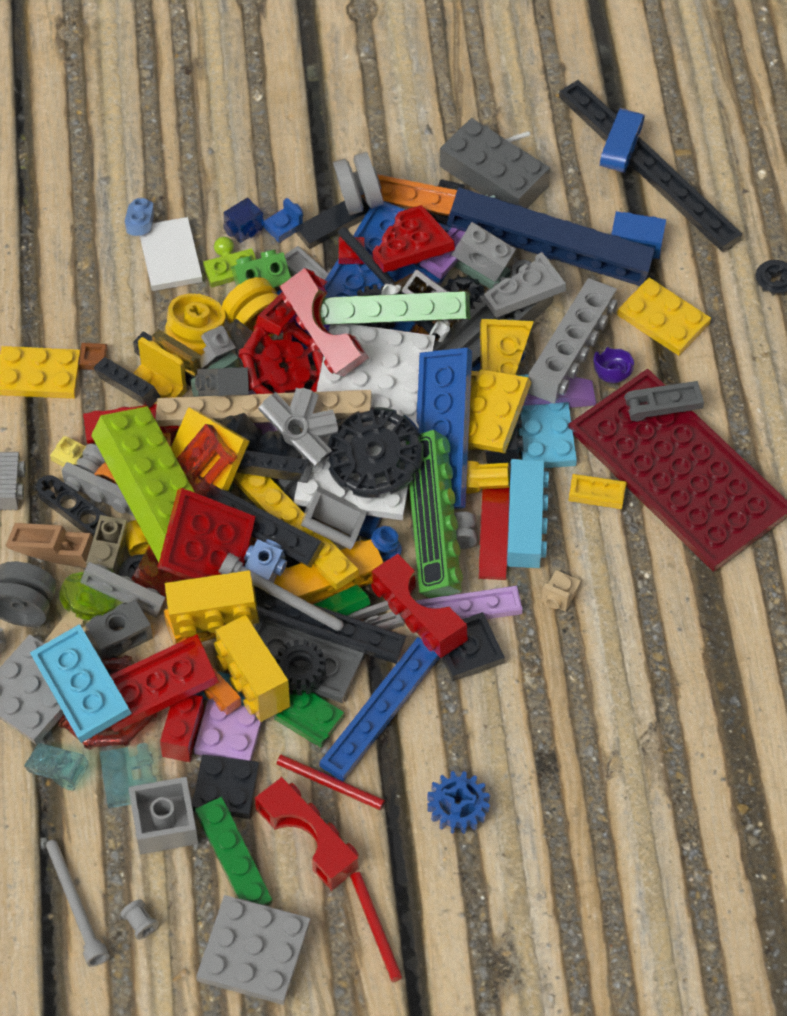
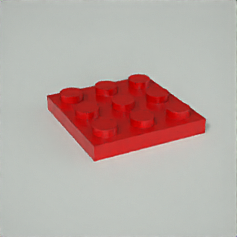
M178 489L157 568L188 580L222 575L219 573V570L229 553L240 558L239 561L244 566V559L256 516L187 489Z

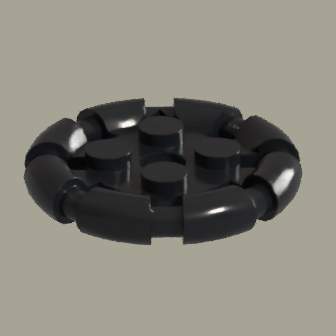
M371 407L369 411L352 413L337 425L338 434L331 435L327 445L332 450L326 456V461L330 463L328 468L330 475L342 489H349L353 491V495L362 498H380L382 494L390 492L392 495L402 490L413 480L412 475L415 471H419L424 457V444L420 442L421 433L416 424L406 415L401 416L397 414L396 410L385 407ZM373 421V424L363 426V423ZM394 424L395 427L392 431L387 429L388 425ZM347 435L354 436L350 443L344 440ZM401 441H409V445H401ZM373 446L382 448L377 456H369L367 454L368 450ZM347 456L349 461L340 462L343 457ZM400 461L406 463L403 470L399 468ZM356 473L360 476L358 482L352 479ZM386 476L387 482L377 484L376 478Z

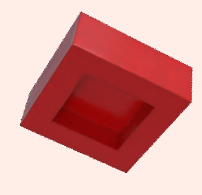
M339 237V264H364L346 242ZM355 237L364 247V237Z

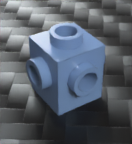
M257 539L255 545H251L246 552L244 560L247 562L244 567L274 583L277 575L281 576L283 574L287 560H285L286 556L283 550H281L282 546L269 539H266V542Z

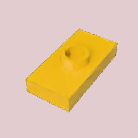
M572 474L568 501L622 509L626 482Z

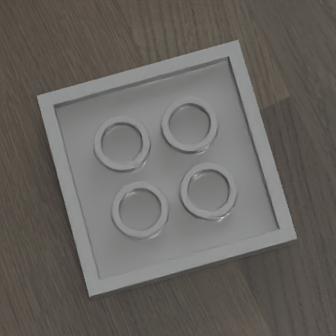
M29 634L0 667V719L37 745L64 713L30 652L44 644Z
M224 895L196 976L197 981L284 1005L311 923L310 918Z

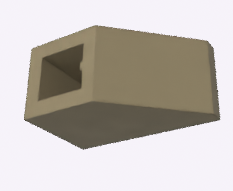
M100 515L86 566L89 562L100 564L108 568L110 572L119 575V569L124 560L127 520Z

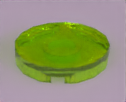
M84 572L73 573L65 578L59 591L63 607L68 612L71 610L76 613V617L83 620H91L97 615H104L110 612L114 606L115 598L80 583Z

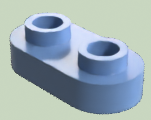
M137 198L129 204L125 217V228L129 235L140 236L151 230L154 218V207L151 201L145 198Z

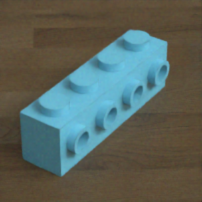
M511 459L507 567L540 568L541 558H546L547 541H542V534H547V518H542V511H547L548 495L543 494V488H548L549 472L544 471V461Z

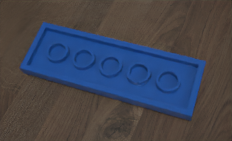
M469 348L420 352L416 422L419 425L420 433L435 430L447 437L450 443V452L448 454L449 464L453 471L451 485L455 494L454 509H462L466 506L472 350Z

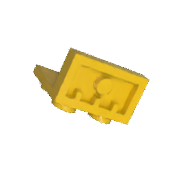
M141 337L138 340L141 365L133 374L153 385L161 396L160 398L182 397L187 392L183 360L177 354H170L156 342L148 341Z

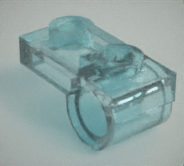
M38 743L24 767L30 773L51 778L62 788L74 791L88 769L89 763L83 754Z

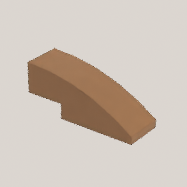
M14 523L6 547L40 560L86 568L93 536L91 533L66 532L62 525Z

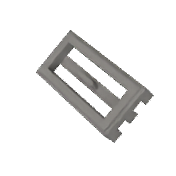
M385 601L358 610L347 616L361 620L390 610L388 602ZM393 612L380 616L376 615L363 621L387 630L404 626L403 618L399 614L395 615Z

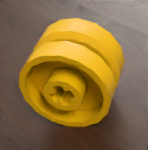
M262 277L248 279L237 285L227 295L222 304L225 310L226 321L234 327L236 334L245 343L254 331L258 315L278 296L270 282Z
M188 293L176 297L168 307L167 323L164 330L165 344L171 351L180 356L198 359L204 354L203 349L206 347L201 336L205 332L219 326L224 327L226 318L224 308L213 298L202 294Z

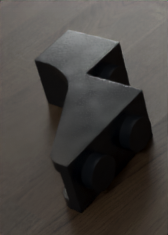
M245 413L235 416L230 415L218 422L249 440L246 448L248 451L299 458L301 455L293 445L285 442L283 435L278 430L274 432L268 431L262 435Z

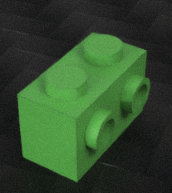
M276 249L261 253L262 258L252 260L251 256L237 259V265L231 267L235 285L237 286L248 279L262 277L268 280L273 287L281 286L291 278L284 252L277 254Z

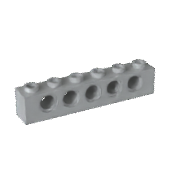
M590 278L587 279L529 372L528 378L531 381L528 394L554 404L560 394L563 396L566 394L570 378L575 379L580 367L579 363H584L588 356L589 346L594 347L599 336V330L603 331L609 319L608 315H613L617 308L618 300H615L616 288Z

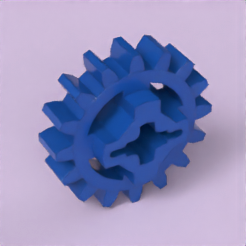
M451 771L449 779L441 775L440 784L433 782L432 792L427 794V801H429L427 803V811L433 812L431 814L432 822L440 820L439 828L442 830L446 826H450V833L454 834L456 828H460L461 832L466 834L467 826L476 830L477 821L484 823L485 813H489L490 804L487 803L490 800V794L485 792V783L477 785V776L474 775L471 779H467L465 771L462 772L461 777H457L454 771Z

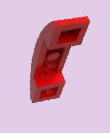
M509 488L482 489L478 579L506 580Z

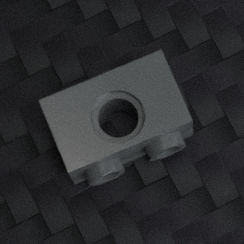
M247 367L197 369L198 375L195 377V387L199 396L249 394Z
M136 600L122 603L114 610L104 615H97L85 624L88 639L103 663L110 660L113 655L118 656L153 639L151 624ZM117 627H122V628H123L122 630H119V631H114V630H113L114 628H117Z

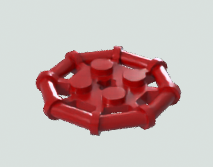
M293 321L282 332V340L272 341L269 334L274 333H270L265 328L256 324L253 333L245 346L239 350L238 354L239 358L242 359L243 367L248 368V390H252L256 394H274L262 385L264 383L266 386L270 384L274 387L273 391L276 393H295L296 388H304L305 383L311 379L315 382L310 390L316 392L324 356L321 351H316L310 343L309 339L312 337L296 326L295 321ZM292 336H294L308 348L304 350L303 346L300 343L291 341ZM261 341L264 348L261 354H257L254 350ZM312 353L316 371L311 370L307 356ZM282 361L288 365L289 369H287V372H285L284 368L279 367ZM254 363L257 364L260 378H257Z

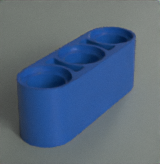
M623 108L619 109L602 151L599 166L622 173L625 172L641 133L645 114Z

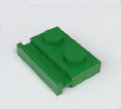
M293 690V693L289 694L290 707L275 714L274 720L322 748L325 740L329 739L344 719V712L312 692L306 694V690H301L302 695H297L296 690Z

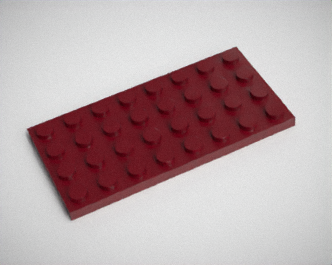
M647 368L570 422L568 427L573 431V435L620 481L626 482V487L703 563L715 572L787 518V500L692 410L645 417L641 421H632L629 415L630 406L626 404L625 394L633 390L666 386ZM647 401L641 402L640 405H646Z

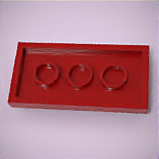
M197 634L110 675L132 713L111 725V728L114 732L119 731L219 683Z

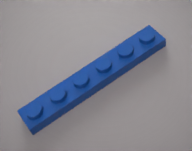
M416 638L319 762L322 769L344 782L440 657L434 650L429 651L422 639Z

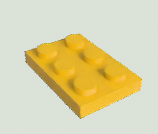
M648 278L617 311V316L678 356L688 348L711 322V317L651 278Z
M2 346L0 353V395L75 399L80 350Z
M479 370L470 394L468 447L500 453L506 452L531 385L528 377Z

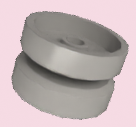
M367 151L354 155L353 161L356 172H352L349 161L345 158L333 162L350 216L363 211L361 195L365 196L367 205L371 209L384 205L379 178L375 167L371 164Z

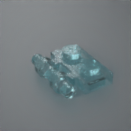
M138 744V754L134 757H129L128 747L99 752L108 808L131 805L128 787L157 782L156 776L152 772L151 765H153L154 761L152 753L149 752L148 744ZM140 769L141 778L138 780H133L132 770Z

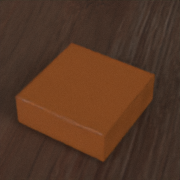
M81 343L78 362L79 369L94 370L93 367L104 357L107 358L108 344Z

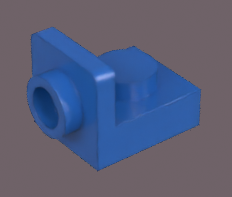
M289 198L283 200V209L264 220L263 226L280 243L293 235L295 227L303 223V210L297 203L294 204Z

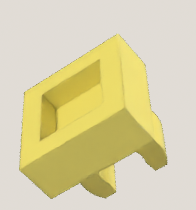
M63 436L50 455L51 461L64 467L66 462L75 465L77 460L83 457L82 452L86 446L67 436Z

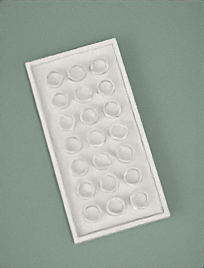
M354 324L330 325L329 332L332 335L348 333L356 336L369 359L345 376L332 374L326 368L324 362H322L316 392L371 390L372 407L394 409L397 411V414L401 416L406 415L419 429V425L416 422L420 352L434 350L435 336ZM337 419V425L344 419ZM373 421L363 423V426L373 424ZM388 425L387 429L392 431L395 425ZM347 435L344 440L350 443L354 436ZM330 436L321 437L320 439L328 445ZM401 441V445L405 446L406 441ZM373 446L368 450L367 454L369 456H377L382 448ZM345 456L340 460V462H345L349 460L347 456ZM326 460L316 468L311 465L312 472L308 483H297L294 503L298 506L307 507L317 487H320L367 511L366 515L403 520L409 484L392 495L389 492L380 495V498L374 499L353 495V491L342 489L334 481L328 470L330 463ZM400 461L399 468L403 470L406 463ZM356 473L352 479L358 482L360 476ZM386 476L376 478L377 484L387 482Z

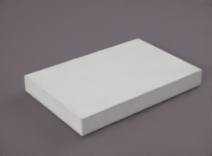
M188 217L152 223L151 230L144 235H140L152 291L202 282V274Z

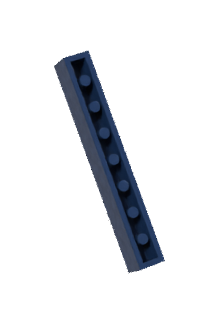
M458 187L446 225L466 232L471 222L510 246L535 254L542 252L545 257L637 286H641L645 282L654 253V248L644 244L625 240L619 236L609 235L593 228L574 224L567 220L558 219L545 213H539L520 205L507 203L497 198L488 197Z

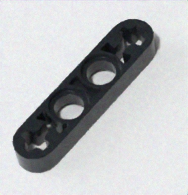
M53 475L41 477L36 484L38 497L41 501L83 533H91L94 538L100 515H107ZM45 487H47V488H52V487H54V492H52V491L49 490V489L45 491L44 488H45ZM67 499H72L76 502L75 506L69 509L62 507L61 504ZM87 514H92L96 517L89 524L81 521V518Z

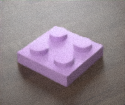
M208 699L195 743L194 754L252 761L262 722H259L255 714L250 715L245 706L238 707L227 716L224 711L221 712L216 707L214 700Z

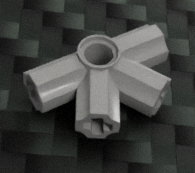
M296 388L291 406L275 392L264 400L259 406V411L283 435L285 442L293 445L316 468L332 452L320 438L338 434L337 421L333 410L314 413L319 395L309 389ZM299 426L302 429V433L298 435L291 434L288 428Z

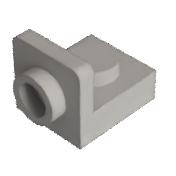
M223 326L205 332L201 336L206 347L203 349L204 354L197 359V362L201 369L216 363L236 348Z

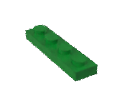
M220 797L196 808L197 818L236 898L263 906L272 904L273 900L223 798Z

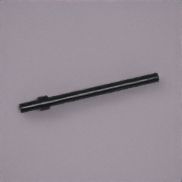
M342 227L338 231V235L384 285H394L395 281L387 272L384 273L375 263L371 254L346 227ZM432 321L415 322L428 333H430L435 325ZM437 333L432 334L435 336V339L440 336Z

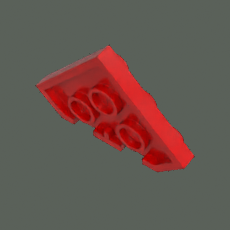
M422 205L398 212L394 225L388 227L382 236V243L374 248L373 260L385 273L395 271L406 265L419 263L434 256L444 255L455 250L453 239Z

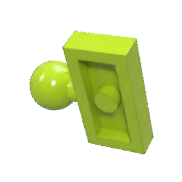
M225 236L219 237L214 243V251L221 257L203 261V267L211 288L234 282L231 267L237 265V259L251 256L252 260H256L253 249L232 253L234 250L233 241Z

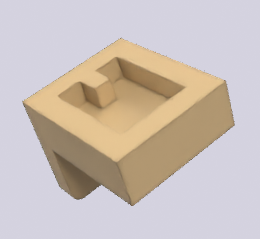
M555 570L549 583H545L542 588L541 601L553 609H561L566 612L580 588L581 581Z

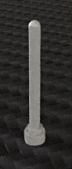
M229 553L221 565L219 573L229 574L248 571L249 569L242 566L243 563L239 561L240 558ZM250 571L254 586L336 631L343 629L344 624L338 618Z
M49 840L46 844L47 850L85 942L83 956L86 964L89 967L103 964L110 957L106 945L95 937L57 841Z

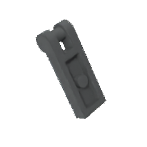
M698 381L633 390L624 396L626 404L630 406L629 415L632 421H641L645 417L703 409L704 406ZM647 401L646 405H640L641 402Z

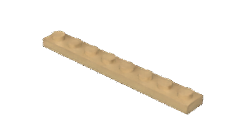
M371 390L314 392L319 395L314 413L333 410L336 420L345 419L357 411H360V413L369 411L372 407ZM277 393L291 406L294 393ZM272 394L157 398L156 422L158 426H180L188 407L195 408L217 422L227 416H235L241 413H245L253 423L270 422L259 411V406Z

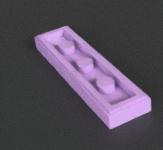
M517 586L415 600L418 604L427 608L437 609L449 606L461 619L481 612L484 613L486 619L522 614V605Z

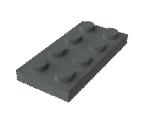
M259 618V623L256 624L255 630L274 659L275 655H278L280 648L285 650L286 643L289 642L291 646H294V640H299V645H303V640H308L309 646L315 643L317 650L321 648L323 657L325 656L326 676H324L323 684L319 683V689L315 690L312 687L311 692L343 704L365 658V653ZM298 660L291 663L289 669L293 674L302 675L310 671L311 665L307 661Z

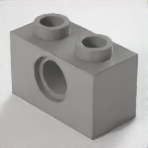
M471 222L453 251L452 256L496 282L516 249Z

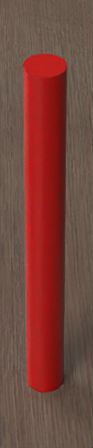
M282 754L278 757L276 763L278 766L381 811L384 806V799Z
M355 872L350 875V879L391 982H397L403 978L362 874L361 872Z

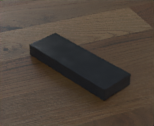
M361 197L363 211L350 216L345 201H342L296 226L295 233L311 249L338 234L342 227L349 228L362 221L370 207Z

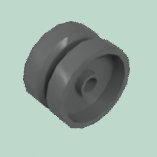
M10 561L0 564V619L23 627L42 625L47 618L50 609L49 603L53 599L57 588L56 580L50 573L30 563Z

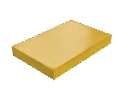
M188 407L171 450L179 464L220 489L228 491L249 444V440L195 408Z

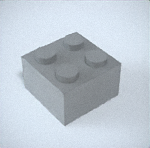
M187 777L128 787L140 855L198 844Z

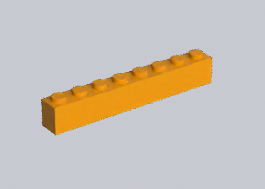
M371 539L367 541L360 540L354 543L351 550L348 548L340 550L359 571L357 578L340 589L336 590L313 565L310 568L302 563L289 568L285 567L281 576L277 575L274 584L313 604L356 584L362 587L373 583L371 570L381 565L383 560ZM167 609L164 610L165 624L175 645L185 637L175 636ZM209 631L197 632L201 642L216 638V633Z

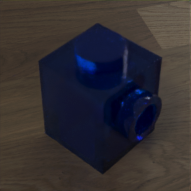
M248 197L223 212V228L226 234L230 237L233 236L239 243L254 237L257 232L264 229L263 212Z

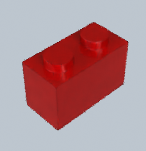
M192 695L170 706L160 739L162 757L185 762L191 761L204 715L202 696Z

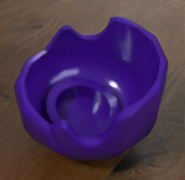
M607 347L602 354H599L597 351L594 353V370L603 381L611 384L620 383L632 375L634 359L629 352L623 349Z

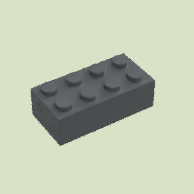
M470 118L440 147V167L479 193L488 195V197L495 195L501 201L528 208L549 187V166L473 118Z

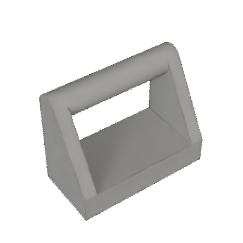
M317 487L305 509L301 526L351 550L367 511ZM311 517H314V518H316V519H318V520H320V521H322V522H324V523H326V524H328V525H330V526H332V527H334V528H337V529H339V530H341V531H343V532L349 534V536H347V535H345V534H343V533H341V532H338V531H336V530H334V529H332V528H330V527H328V526H326V525H324V524H322V523H320V522H318V521L312 519Z

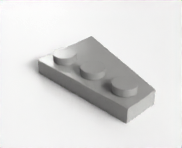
M541 252L535 256L533 263L530 265L524 264L520 267L518 274L512 278H505L484 294V302L497 318L566 291V283Z

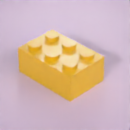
M250 570L165 583L168 613L175 636L191 637L196 635L197 632L204 631L216 633V629L244 615L248 617L252 625L259 623L255 590Z
M244 615L216 629L217 641L214 643L218 653L216 661L223 672L227 670L231 678L229 680L233 689L237 693L241 692L244 696L243 702L250 715L255 714L259 722H262L289 708L288 679L248 617Z

